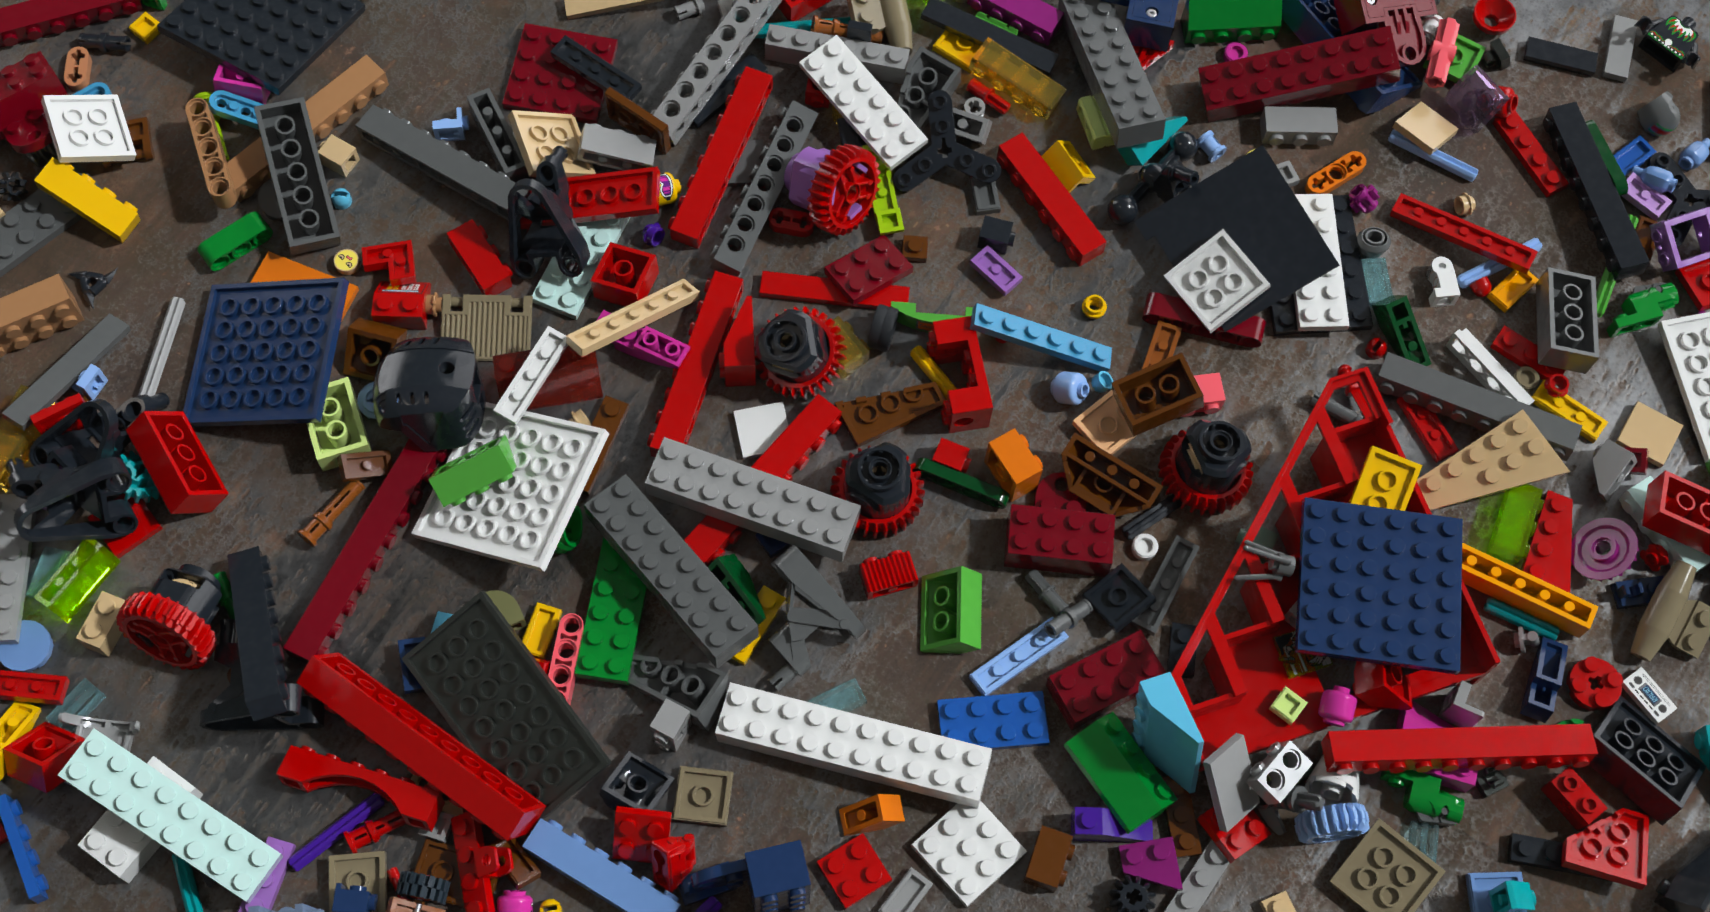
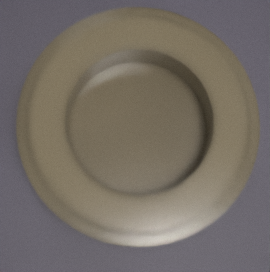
M1529 366L1520 367L1513 375V378L1526 392L1533 391L1540 381L1538 372Z

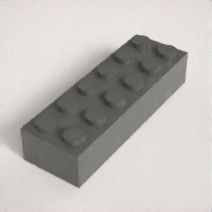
M304 97L254 106L255 117L291 255L341 245L340 234Z

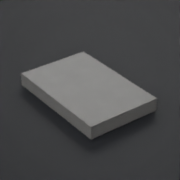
M1235 733L1203 761L1219 830L1228 832L1260 803L1258 794L1245 782L1251 775L1250 770L1252 767L1244 735Z

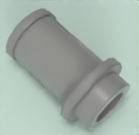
M691 0L674 6V10L677 12L676 16L680 21L697 13L701 15L702 11H705L703 0Z

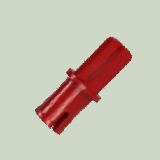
M973 78L968 83L966 91L983 100L985 105L988 104L1004 115L1008 112L1011 104L997 95L994 88H988L976 78Z

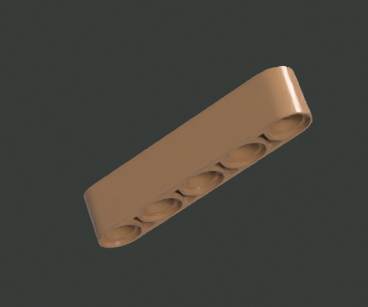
M193 98L187 102L185 111L206 185L217 207L229 209L236 204L237 195L216 122L206 101L202 98Z

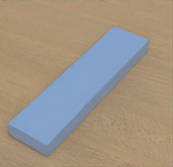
M1053 616L969 675V679L982 696L990 695L1068 640L1069 636L1065 631L1057 635L1056 638H1051L1045 632V623L1053 620Z

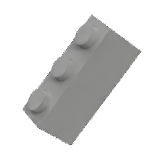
M1265 106L1260 117L1262 144L1333 145L1338 134L1336 108Z
M585 123L580 136L577 160L622 171L649 168L653 166L657 140L650 139L646 135H634L620 129L613 130L604 128L599 124Z

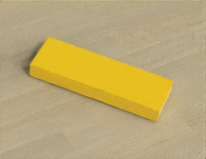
M1543 380L1532 395V398L1535 400L1533 404L1543 411L1583 425L1579 435L1594 443L1608 421L1567 394L1564 397L1558 396L1556 398L1550 396L1547 393V389L1544 388L1545 380Z

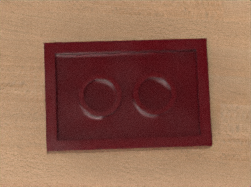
M882 235L825 266L824 273L854 306L913 273V266L885 235Z

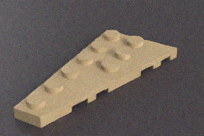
M1521 410L1417 479V483L1430 511L1441 507L1488 496L1532 482H1539L1554 476L1568 474L1570 471L1526 412Z

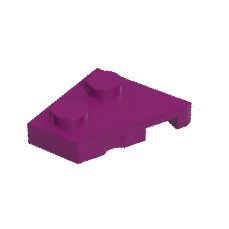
M1173 836L1119 846L1124 875L1134 878L1140 876L1141 879L1147 882L1183 891Z

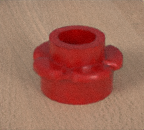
M1554 374L1545 380L1544 388L1547 389V393L1552 397H1564L1568 393L1569 380L1562 374Z

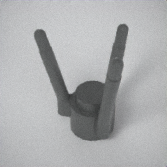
M1245 540L1243 549L1268 558V569L1272 571V574L1235 575L1234 580L1282 581L1283 576L1291 577L1294 573L1295 557Z

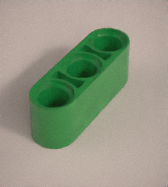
M254 211L204 240L198 246L197 251L212 271H219L268 241L273 235V230L261 214Z

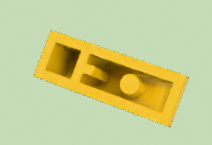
M15 701L0 718V781L7 774L3 748L32 730L41 713L40 707L26 702Z

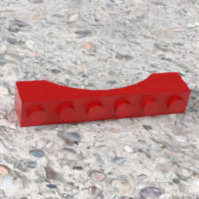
M291 745L276 773L283 785L307 793L330 786H355L368 789L391 802L401 813L407 825L429 832L433 831L445 805L441 793L433 790L429 785L424 787L416 785L414 781L406 777L397 779L381 769L372 771L355 761L350 763L343 762L339 757L330 753L321 755L316 753L314 749L304 745L301 748Z

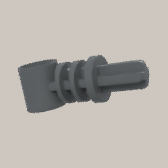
M1272 780L1267 782L1269 786H1271ZM1297 785L1292 788L1279 804L1268 805L1259 796L1260 803L1256 808L1259 809L1268 826L1278 835H1281L1287 831L1278 809L1291 810L1293 813L1298 814L1303 813L1306 809L1321 811L1325 804V799L1319 794L1308 793L1305 787Z

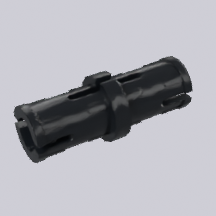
M80 33L78 40H88V42H78L80 47L100 49L102 52H108L109 50L128 52L131 48V45L121 44V42H131L129 36H110L109 33H101L100 35Z

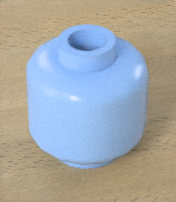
M1063 371L1053 378L1050 391L1058 403L1079 405L1089 394V384L1083 374Z

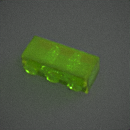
M1525 484L1504 492L1486 554L1512 565H1516L1522 558L1525 559L1530 550V544H1527L1529 536L1532 537L1537 527V522L1534 519L1536 514L1540 513L1544 500L1541 499L1542 489Z
M83 540L34 598L68 623L114 571L121 560L96 540Z

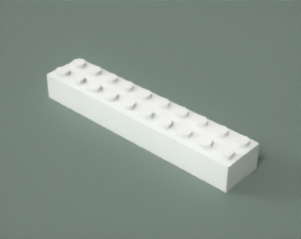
M731 682L715 731L718 742L974 808L979 807L992 754L991 748Z

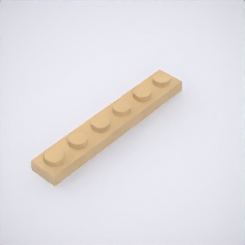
M685 279L679 280L566 335V344L581 357L586 356L698 300L700 291Z

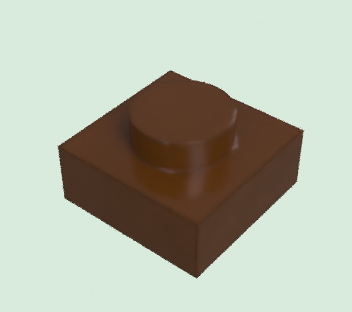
M904 235L902 255L909 262L926 263L928 237Z

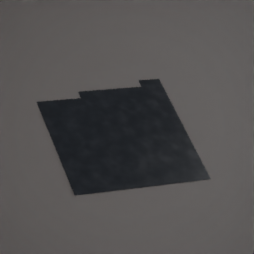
M1263 145L1134 221L1146 241L1154 236L1156 237L1173 267L1224 229L1270 283V288L1221 325L1225 332L1340 266Z

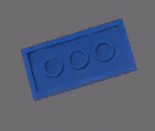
M1043 691L937 700L940 736L991 748L992 750L1046 746L1050 743Z

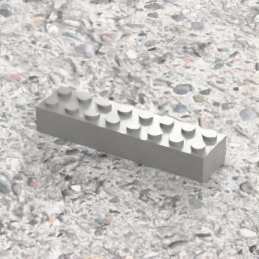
M666 437L663 438L645 481L646 494L791 545L794 544L796 547L842 562L860 517L861 505Z

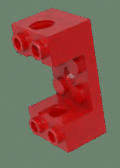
M972 316L934 321L932 330L928 332L929 342H926L927 353L929 357L933 356V360L937 365L961 361L962 374H967L968 383H966V388L949 390L947 400H943L944 410H941L943 425L948 426L949 433L989 427L993 411L977 333L975 330L970 329Z

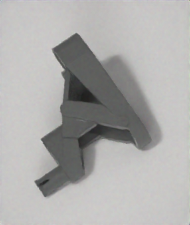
M794 544L791 547L789 546L770 563L786 583V611L784 612L786 623L768 638L769 642L787 661L784 666L768 678L772 685L781 678L773 686L778 692L797 674L801 677L811 668L804 639L819 626L846 629L856 640L866 632L859 619ZM797 591L819 609L793 607L794 592Z

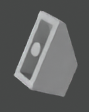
M1607 438L1604 444L1601 443L1597 446L1592 459L1598 490L1602 499L1606 502L1610 500L1638 462L1632 452Z

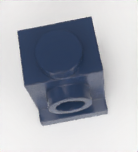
M336 883L332 912L376 911L378 895L371 894L367 891V887L352 885L347 890L342 883Z

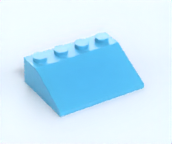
M1171 672L1140 681L1139 690L1136 694L1137 706L1134 707V731L1131 733V736L1150 762L1186 791L1193 793L1196 789L1204 740Z

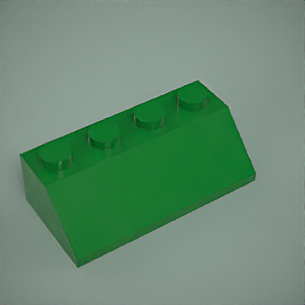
M1186 0L1180 19L1184 44L1224 43L1226 41L1247 42L1249 40L1269 41L1276 39L1281 28L1282 0Z
M1114 712L1096 720L1063 745L1127 834L1158 817L1178 800Z

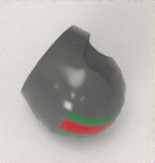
M1669 91L1661 94L1637 111L1640 125L1650 135L1666 136L1679 125L1681 119L1680 110L1673 103V95Z

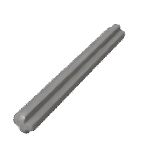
M174 296L170 300L138 396L144 394L153 396L156 393L186 304L184 299Z

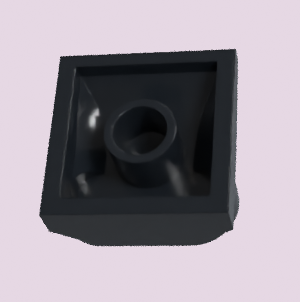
M629 751L601 787L599 795L604 803L615 811L617 806L655 810L675 778Z

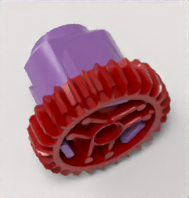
M838 145L836 150L815 149L808 146L790 159L785 170L784 182L789 190L790 201L796 206L811 211L809 217L812 218V223L830 234L844 236L846 233L850 234L852 229L857 230L858 223L863 224V218L869 217L868 211L873 208V201L877 200L875 197L876 192L880 191L877 184L881 180L877 177L881 172L877 169L879 163L876 162V157L868 150L857 145Z

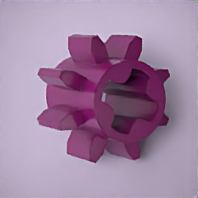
M1364 184L1356 185L1349 193L1351 197L1349 198V206L1355 213H1358L1360 210L1363 213H1370L1378 205L1377 199L1380 198L1377 194L1378 191L1372 184L1367 187Z

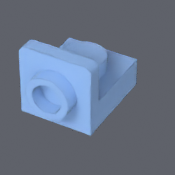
M462 107L456 108L457 119L444 118L432 121L435 139H443L445 141L465 140V130H469L468 115H463Z
M90 364L87 370L81 372L78 381L72 385V389L94 400L108 382V379L100 368Z

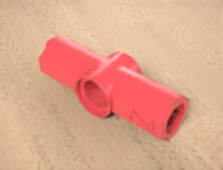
M1448 17L1440 19L1438 22L1435 38L1427 55L1429 62L1424 82L1428 87L1436 89L1444 87L1449 67L1454 60L1457 50L1455 42L1460 24L1456 22V19Z

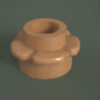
M434 292V295H426L425 311L426 314L437 317L438 312H442V297H438V293Z

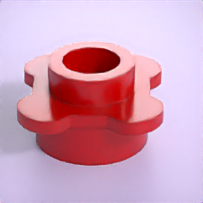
M1651 543L1648 545L1647 550L1640 551V557L1650 566L1652 571H1659L1661 565H1667L1669 562L1668 552L1661 545Z

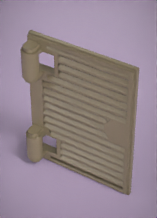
M442 294L440 337L468 340L473 347L477 361L525 362L531 352L533 296L512 298L511 295L463 294V297H452L451 294ZM451 307H463V311H451ZM511 308H523V312H511Z

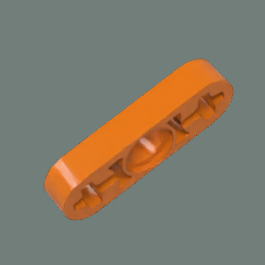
M1351 151L1311 175L1305 185L1306 194H1328L1358 176L1366 165L1365 156L1358 151ZM1350 162H1353V163H1354V162H1358V163H1359L1358 166H1357L1356 164H1354V165L1350 166V167L1348 168V170H1347V167L1349 166ZM1336 170L1341 173L1342 178L1333 179L1329 172ZM1323 180L1325 181V182L1322 184L1321 188L1316 187V188L1314 189V188L1312 187L1313 184L1317 186V185L1321 184V183L1323 182Z

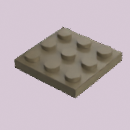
M1378 818L1328 883L1364 912H1415L1446 871Z

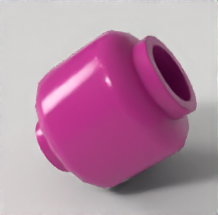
M1335 685L1333 690H1325L1323 692L1318 714L1323 718L1324 723L1344 727L1345 724L1353 721L1357 699L1349 694L1350 689Z
M505 890L504 895L497 898L496 912H533V899L531 896L526 895V890Z

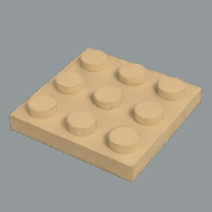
M512 110L509 113L508 119L529 177H536V169L545 156L550 155L556 146H563L567 149L568 157L562 163L566 177L596 174L592 163L577 160L581 132L572 114Z

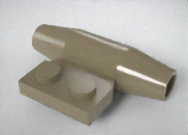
M847 0L851 20L873 24L872 34L884 30L890 46L910 49L909 56L912 54V24L906 0Z
M1676 560L1658 584L1639 621L1630 651L1633 656L1650 662L1668 639L1672 647L1692 658H1699L1710 636V606L1699 600H1688L1697 570L1694 566Z

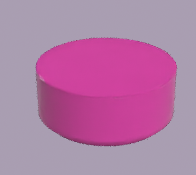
M1237 42L1228 44L1223 53L1225 62L1248 56L1247 48Z

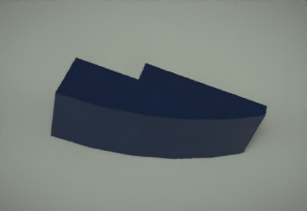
M1542 637L1530 671L1520 714L1546 723L1553 714L1557 691L1562 686L1568 651L1567 645Z

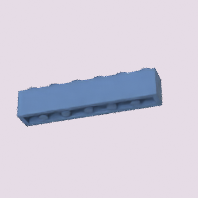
M540 818L522 845L525 852L621 912L681 911V905L677 903L679 900L677 896L667 890L664 893L654 888L656 884L644 876L640 879L631 874L633 870L620 861L617 865L608 860L609 855L597 847L592 850L585 846L586 841L575 833L569 836L562 831L563 826L552 819L546 822Z

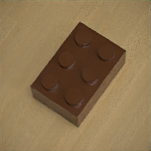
M1182 352L1111 382L1113 395L1133 437L1204 407V395Z

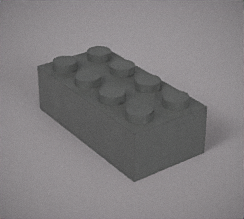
M1548 267L1536 283L1538 364L1586 374L1599 359L1596 277Z

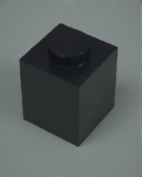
M985 215L977 248L984 249L988 245L995 252L1005 255L1007 247H1013L1016 235L1015 232H1012L1014 222Z

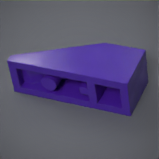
M1074 807L1071 812L1072 841L1136 843L1153 840V823L1151 820L1127 834L1110 809Z

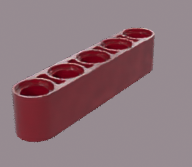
M1157 292L1147 295L1142 319L1149 324L1157 325L1158 320L1181 327L1182 332L1250 348L1261 346L1266 324L1263 318L1252 316L1226 332L1220 326L1210 333L1182 298Z

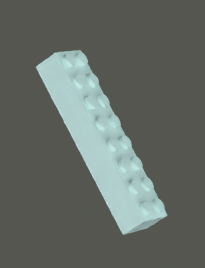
M95 728L58 774L62 779L247 903L252 901L283 858L281 853Z

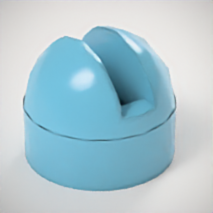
M338 188L332 192L331 201L336 209L344 210L350 207L352 198L346 189Z
M1100 371L1092 378V388L1099 393L1106 392L1112 388L1111 382H1113V379L1108 372Z

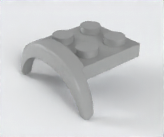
M65 712L58 715L60 722L77 727L76 735L86 739L95 728L129 752L131 751L134 734L139 733L141 726L139 721L106 720Z

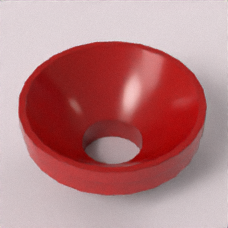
M1479 0L1472 14L1477 28L1490 35H1502L1508 32L1514 25L1517 17L1514 6L1508 0ZM1492 18L1496 21L1497 25L1493 27L1488 26L1484 19Z

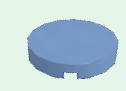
M22 620L19 644H0L1 663L7 669L16 672L30 673L36 668H41L51 657L54 646L49 631L36 621Z

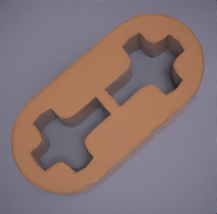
M80 46L70 49L66 57L64 81L73 92L82 90L90 82L92 58L87 49Z

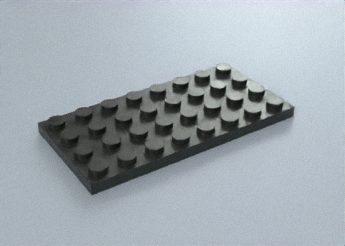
M480 591L401 658L461 742L546 805L545 810L540 816L543 820L612 763L485 591Z

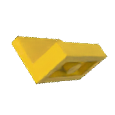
M1057 140L1041 156L1069 193L1080 183L1090 184L1096 178L1070 141Z

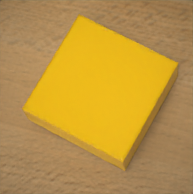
M146 11L128 27L130 32L147 45L160 34L157 27L160 22Z

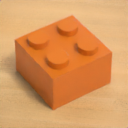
M1014 428L988 443L984 462L1001 488L1010 494L1009 500L1011 502L1037 488L1043 471V465L1037 455L1033 456L1029 450L1028 441L1023 434L1019 435Z

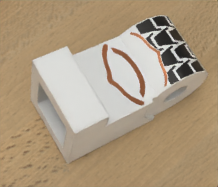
M1437 257L1432 261L1426 272L1427 279L1432 283L1433 292L1428 298L1430 307L1455 305L1460 297V291L1453 264L1448 258Z

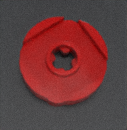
M1590 656L1579 661L1569 670L1566 682L1569 684L1571 691L1569 694L1572 700L1586 710L1595 711L1597 709L1609 708L1619 699L1622 692L1623 677L1607 661ZM1589 678L1592 680L1596 679L1599 682L1600 688L1597 687L1594 690L1590 688L1591 682L1588 681Z

